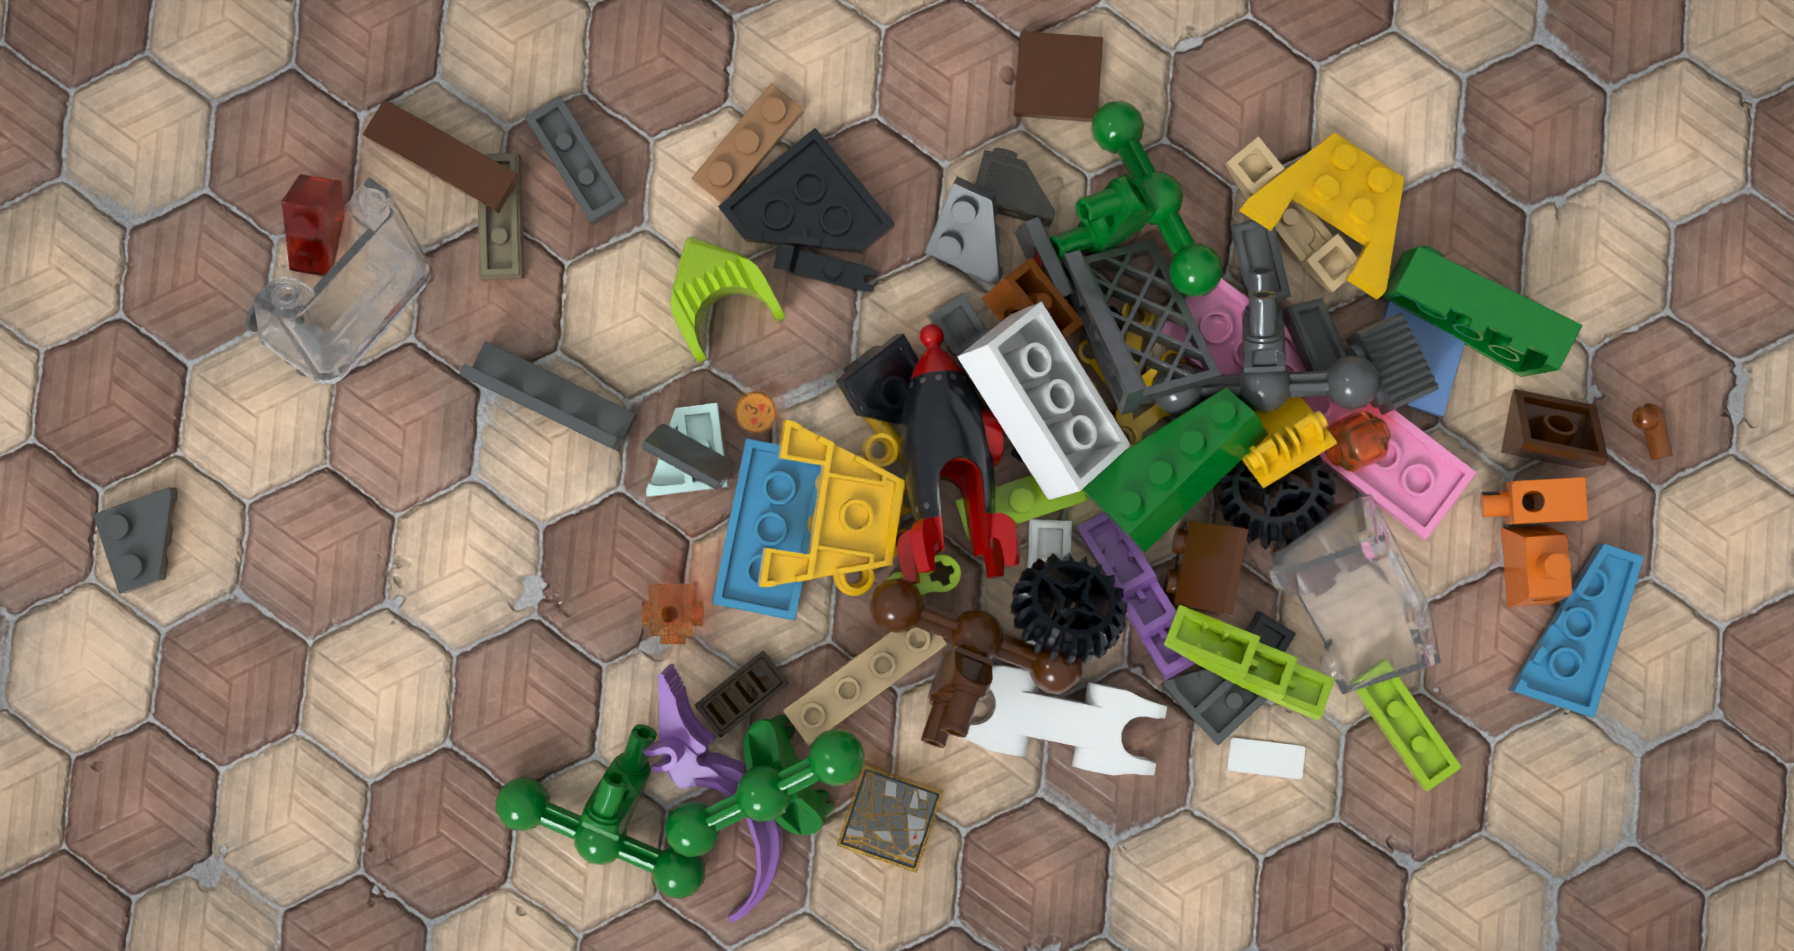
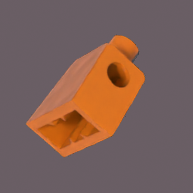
M1586 477L1523 480L1503 483V491L1480 493L1482 517L1504 516L1505 525L1587 521ZM1524 495H1529L1532 499L1533 505L1530 510H1526L1522 505Z
M1545 525L1501 528L1507 607L1551 605L1571 596V563L1569 559L1568 538L1565 533Z

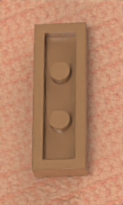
M771 83L693 175L692 180L720 204L723 203L747 182L803 115V108Z

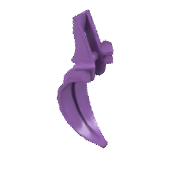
M673 663L669 664L658 676L660 741L653 743L644 749L643 752L645 756H657L660 754L662 759L651 766L653 772L667 771L671 780L678 787L685 789L700 786L717 789L728 797L736 793L739 780L747 772L746 764L708 750V744L712 743L716 736L705 728L695 716L689 704L686 686L683 685L684 682L681 681L679 673L676 672L675 665ZM745 818L755 844L757 874L751 894L729 914L728 919L731 923L746 916L764 897L778 871L783 850V827L775 820L757 822L750 818Z

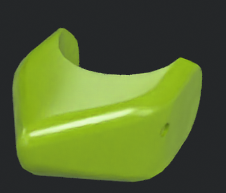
M688 237L685 240L675 275L670 304L675 322L699 364L708 360L700 339L701 322L706 311L720 298L737 294L752 296L763 302L770 309L777 323L786 319L766 278L754 262L739 253L694 237Z

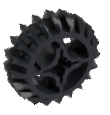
M1320 455L1290 472L1302 478L1310 488L1302 487L1301 482L1290 479L1289 473L1263 488L1241 460L1219 482L1222 491L1218 495L1219 504L1223 507L1222 514L1224 520L1231 522L1232 527L1249 529L1247 536L1248 544L1259 537L1261 546L1265 550L1271 541H1277L1279 548L1284 550L1287 545L1286 540L1293 539L1296 544L1301 546L1303 543V533L1316 537V534H1318L1317 524L1327 525L1329 521L1328 512L1333 511L1335 507V499L1332 496L1336 493L1335 482L1331 480V469L1328 465H1322V457ZM1242 499L1252 500V504L1262 507L1265 514L1261 515L1254 512Z
M1069 552L1061 561L1052 553L1046 562L1038 558L1032 564L1031 569L1026 568L1020 576L1019 583L1015 584L1012 592L1013 600L1010 605V613L1015 615L1013 620L1014 628L1023 629L1021 635L1022 642L1034 641L1036 643L1034 646L1035 654L1043 649L1051 650L1049 656L1052 662L1057 659L1060 652H1064L1068 666L1075 661L1076 657L1086 664L1088 661H1091L1093 656L1100 659L1106 654L1108 648L1114 647L1119 640V634L1123 632L1126 625L1125 615L1128 605L1122 601L1124 589L1113 587L1115 575L1104 576L1101 574L1103 571L1102 564L1095 568L1089 566L1087 556L1081 559L1080 562L1074 561Z

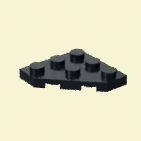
M816 128L718 206L719 210L746 242L776 245L781 243L797 247L863 253L895 227L894 222Z

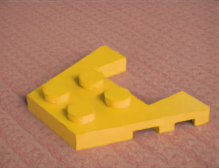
M1334 132L1249 197L1239 211L1270 231L1277 225L1291 200L1319 216L1364 246L1345 280L1377 300L1387 289L1404 177Z
M784 420L778 458L821 466L811 536L807 554L763 548L757 586L772 587L791 582L891 566L894 557L905 480L858 455L848 452L835 445L834 442L821 435L818 436L792 420Z

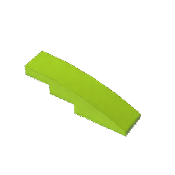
M1179 604L1164 642L1165 646L1240 687L1319 721L1323 715L1335 678L1296 663L1298 657L1260 643V636Z

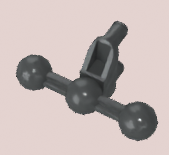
M1254 267L1248 270L1249 305L1242 312L1244 369L1241 374H1221L1218 382L1153 400L1167 414L1181 416L1199 405L1201 401H1205L1227 388L1249 408L1263 413L1279 409L1289 397L1329 396L1338 406L1354 410L1367 406L1376 397L1381 380L1379 371L1374 364L1366 358L1356 355L1339 358L1328 370L1288 372L1285 369L1282 310L1276 304V293L1274 292V269L1271 267ZM1179 362L1177 366L1191 374L1199 373L1190 364ZM1158 371L1152 380V385L1163 383L1167 375Z

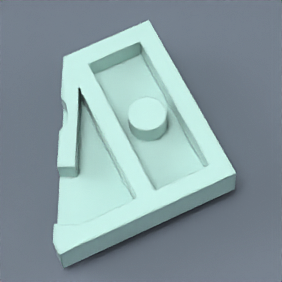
M718 403L675 408L669 424L670 427L725 456ZM657 458L658 462L651 482L648 483L646 495L647 497L714 488ZM728 477L722 488L729 487Z

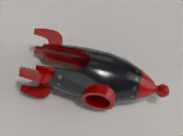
M929 324L920 331L919 338L921 343L926 346V351L918 360L910 378L901 414L903 472L914 524L910 530L905 531L900 536L897 542L900 569L904 580H908L912 584L920 583L919 573L936 571L934 554L944 550L939 479L953 483L961 491L974 557L984 556L987 578L1003 577L1004 561L1007 567L1019 566L1021 546L1020 531L1014 519L1004 513H995L996 488L994 467L998 466L1001 461L1003 451L1002 427L990 408H982L978 396L956 361L945 350L941 349L940 344L944 339L942 328L935 324Z

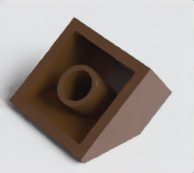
M1191 520L1184 521L1182 528H1176L1172 542V552L1177 553L1175 569H1168L1164 583V592L1169 595L1170 602L1173 605L1179 606L1180 604L1188 608L1233 615L1249 529Z

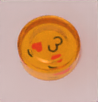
M752 391L739 398L735 405L734 415L736 422L743 430L751 434H761L768 431L774 425L777 418V409L775 403L768 395Z

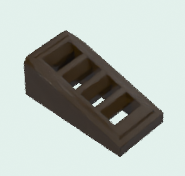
M763 650L699 700L695 706L721 738L788 685L789 682ZM756 666H759L772 682L773 686L768 690L753 673L752 670ZM745 676L760 695L755 700L751 698L740 684L739 680ZM730 687L746 706L743 710L739 711L725 693ZM716 698L731 715L732 718L726 722L711 702Z

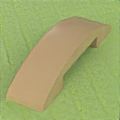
M1259 136L1225 163L1230 175L1246 199L1272 181L1285 169ZM1291 200L1275 226L1278 241L1329 293H1333L1347 281L1345 279L1358 257L1339 234L1332 235L1317 215Z

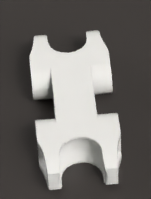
M1005 664L992 665L993 680L990 690L994 697L993 708L985 719L971 722L967 737L962 739L976 743L986 750L1025 757L1029 737L1075 746L1071 765L1073 767L1113 776L1122 774L1154 775L1156 763L1145 757L1128 753L1121 742V733L1124 726L1136 717L1165 719L1167 706L1139 697L1123 688L1092 682L1087 684L1084 702L1038 693L1039 688L1034 684L1029 670Z

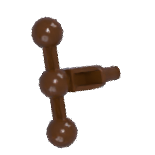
M896 578L885 580L875 588L871 595V615L875 623L885 631L901 633L917 627L950 640L952 649L946 653L934 677L928 695L929 703L932 707L921 737V741L926 744L944 748L949 734L961 738L967 737L977 703L987 698L993 680L992 665L994 660L992 659L994 657L1029 670L1034 684L1045 693L1057 695L1067 693L1077 685L1082 675V661L1078 657L1068 666L1065 660V653L1060 652L1057 659L1051 662L1049 656L1051 650L1043 649L1035 654V645L1022 642V640L1004 634L998 619L989 612L974 609L965 611L958 616L923 602L918 588L908 580Z

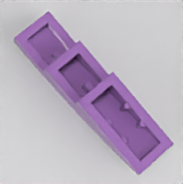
M1104 513L1078 526L1077 531L1097 566L1102 564V574L1104 576L1115 575L1113 587L1124 589L1122 601L1128 604L1126 616L1165 681L1194 665L1193 661L1164 645L1176 610L1158 583L1155 572L1139 547Z

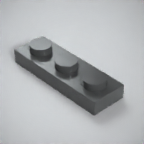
M561 96L556 97L525 117L592 225H595L628 204Z

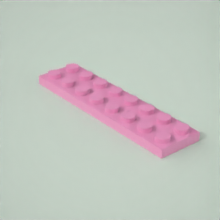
M1221 278L1217 288L1211 293L1202 297L1186 296L1184 300L1220 373L1241 374L1244 369L1242 312L1249 305V299ZM1167 321L1161 330V333L1184 342L1187 336L1182 326ZM1284 326L1285 369L1288 372L1305 371L1288 328ZM1183 354L1188 362L1200 371H1204L1200 361ZM1329 396L1302 397L1314 413L1319 410L1324 415L1328 423L1326 428L1337 441V444L1319 454L1322 457V464L1328 465L1331 471L1422 540L1428 539L1477 474L1471 467L1396 410L1382 415L1379 408H1374L1370 403L1365 407L1352 410L1338 406Z

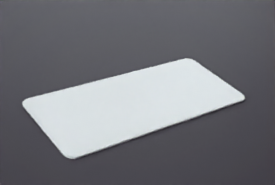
M1233 737L1230 740L1227 768L1229 771L1302 779L1306 748L1300 745Z

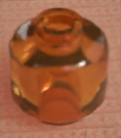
M1359 410L1335 420L1328 426L1327 430L1335 438L1337 444L1327 449L1325 454L1336 467H1341L1348 472H1357L1380 462L1387 456L1391 437L1390 430L1386 422L1367 410Z

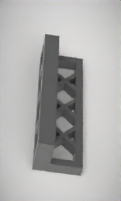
M486 341L473 366L464 364L459 373L460 376L618 452H620L637 417L636 413Z

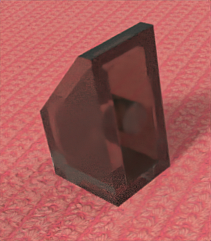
M994 148L993 152L984 150L975 184L996 194L997 214L1022 221L1038 217L1041 219L1043 226L1050 228L1055 210L1026 161L1017 159L1018 154L1008 149Z

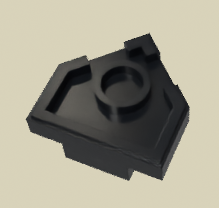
M896 334L882 346H873L843 369L845 374L838 378L836 383L856 416L901 425V414L909 381L919 359L904 334Z

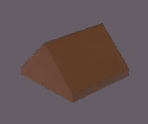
M1514 389L1511 395L1501 453L1581 469L1606 465L1609 458L1596 405Z

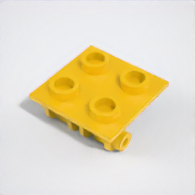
M1289 397L1277 410L1267 413L1254 411L1268 435L1256 446L1249 447L1250 452L1244 456L1242 461L1260 485L1265 488L1337 444V441L1327 430V420L1319 410L1314 413L1302 397Z

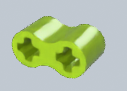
M943 554L934 556L935 563L940 561L943 567L951 566L953 573L948 576L949 583L942 586L939 580L931 581L929 574L934 571L919 573L920 583L914 585L918 588L921 596L930 592H948L957 586L960 581L961 571L955 559ZM900 571L892 574L887 579L902 578L904 580V577Z

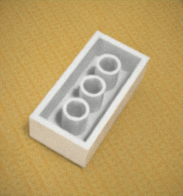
M1042 301L1009 315L958 356L961 364L1048 500L1081 491L1131 446Z

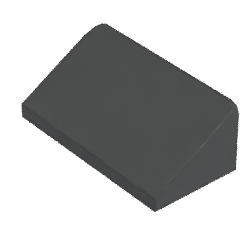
M660 424L642 444L644 451L716 490L723 487L734 467L732 460L666 424Z

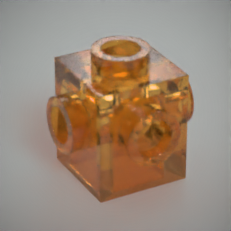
M649 584V601H643L642 626L649 627V636H660V644H686V636L696 635V626H703L704 603L703 601H697V584ZM671 606L678 611L676 621H672L668 616Z

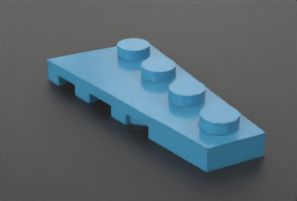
M1604 543L1597 544L1574 581L1571 596L1563 599L1508 690L1595 718L1644 556Z

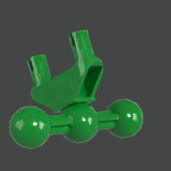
M1109 101L1100 107L1093 116L1091 126L1093 139L1101 149L1120 156L1130 177L1125 174L1114 178L1104 190L1082 197L1077 201L1076 211L1081 220L1077 228L1050 237L1059 260H1063L1065 253L1080 250L1081 253L1086 251L1091 254L1106 251L1115 247L1134 233L1141 231L1146 223L1158 226L1174 255L1171 260L1169 275L1175 288L1180 293L1189 297H1202L1211 293L1217 288L1223 273V265L1219 255L1208 246L1201 243L1195 244L1179 214L1184 197L1180 184L1173 176L1161 171H1155L1140 143L1144 130L1141 113L1134 105L1125 101Z
M780 714L772 719L756 721L750 726L745 735L744 757L747 772L739 780L736 793L710 806L698 801L679 804L671 811L667 818L664 831L668 844L676 853L686 857L704 855L714 848L720 830L746 817L757 822L775 820L784 829L797 835L815 834L823 827L825 817L832 812L834 802L831 800L826 803L825 800L830 797V794L826 790H814L812 784L821 781L831 786H840L855 780L859 776L865 760L862 743L853 733L842 729H831L818 735L810 747L809 756L799 761L789 742V739L795 733L794 725L786 727V724L790 722L786 715Z
M637 724L633 727L624 753L616 756L586 802L581 816L550 803V797L544 786L532 778L519 777L510 780L501 787L497 794L496 813L501 822L509 829L524 832L534 829L538 825L574 839V846L577 852L588 863L605 865L614 862L618 858L652 873V879L656 887L667 897L683 899L692 896L700 889L705 880L706 864L701 855L686 857L676 853L671 846L666 847L664 850H659L627 836L628 830L626 826L632 818L651 773V767L648 762L649 756H645L643 752L644 749L655 742L657 736L656 731L650 726Z

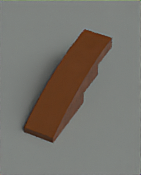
M383 100L362 134L432 177L438 178L497 213L501 211L520 179V176L386 100Z

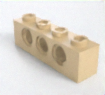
M917 627L901 633L888 632L786 706L783 711L807 745H810L822 732L832 729L938 652L947 643L943 637Z

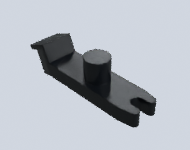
M779 243L773 268L784 270L796 276L859 292H872L874 287L866 284L864 278L867 276L873 278L877 276V271L870 267L800 250L795 246Z

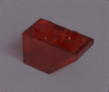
M299 174L281 201L289 270L331 277L334 271L344 220L342 184L339 180Z

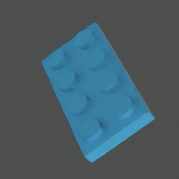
M746 438L712 604L795 621L804 581L772 587L757 586L763 548L802 554L808 553L811 534L807 529V521L814 514L817 498L815 480L821 472V466L779 459L780 445Z

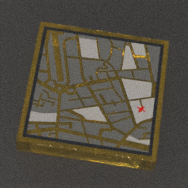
M864 763L836 846L917 873L944 791Z

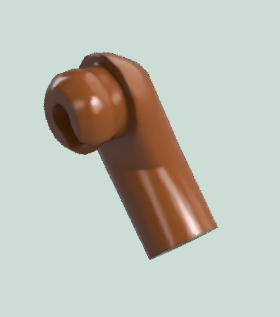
M1646 403L1643 407L1636 408L1632 414V421L1637 428L1644 431L1651 460L1673 456L1663 409L1653 403Z

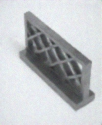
M1155 239L1085 257L1082 256L1080 250L1064 254L1061 265L1073 288V293L1068 297L1071 307L1084 322L1081 326L1082 331L1121 415L1137 411L1139 404L1142 402L1219 381L1221 373L1182 294L1171 282L1169 268ZM1148 254L1154 267L1149 274L1128 264L1132 258ZM1104 266L1118 273L1112 284L1096 278L1091 269ZM1123 275L1145 284L1139 296L1117 287ZM1150 286L1167 293L1170 299L1167 308L1145 299ZM1111 297L1134 306L1128 318L1110 310L1108 303ZM1139 308L1161 317L1156 330L1133 321ZM1166 320L1184 328L1187 334L1184 342L1161 333ZM1127 331L1150 340L1144 353L1127 346L1124 340ZM1155 342L1178 352L1172 365L1149 355ZM1184 354L1200 361L1204 371L1191 374L1177 366ZM1143 366H1148L1166 374L1165 381L1146 387L1140 374Z

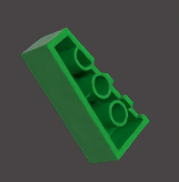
M1417 246L1402 253L1388 279L1387 289L1381 296L1416 317L1463 341L1464 345L1520 377L1560 370L1583 326L1566 316L1478 275L1468 268L1445 259L1441 252L1429 246Z
M1225 388L1125 450L1088 483L1082 491L1145 553L1250 452L1249 447L1256 446L1268 433L1257 414L1229 389Z

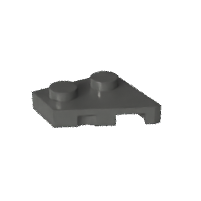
M169 487L93 514L119 594H126L166 580L168 567L166 552L171 544L173 527H170L169 524L173 501L177 502L178 497L176 488Z

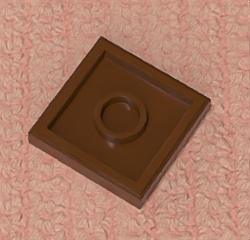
M1020 31L1013 116L1092 122L1093 116L1098 110L1103 37Z

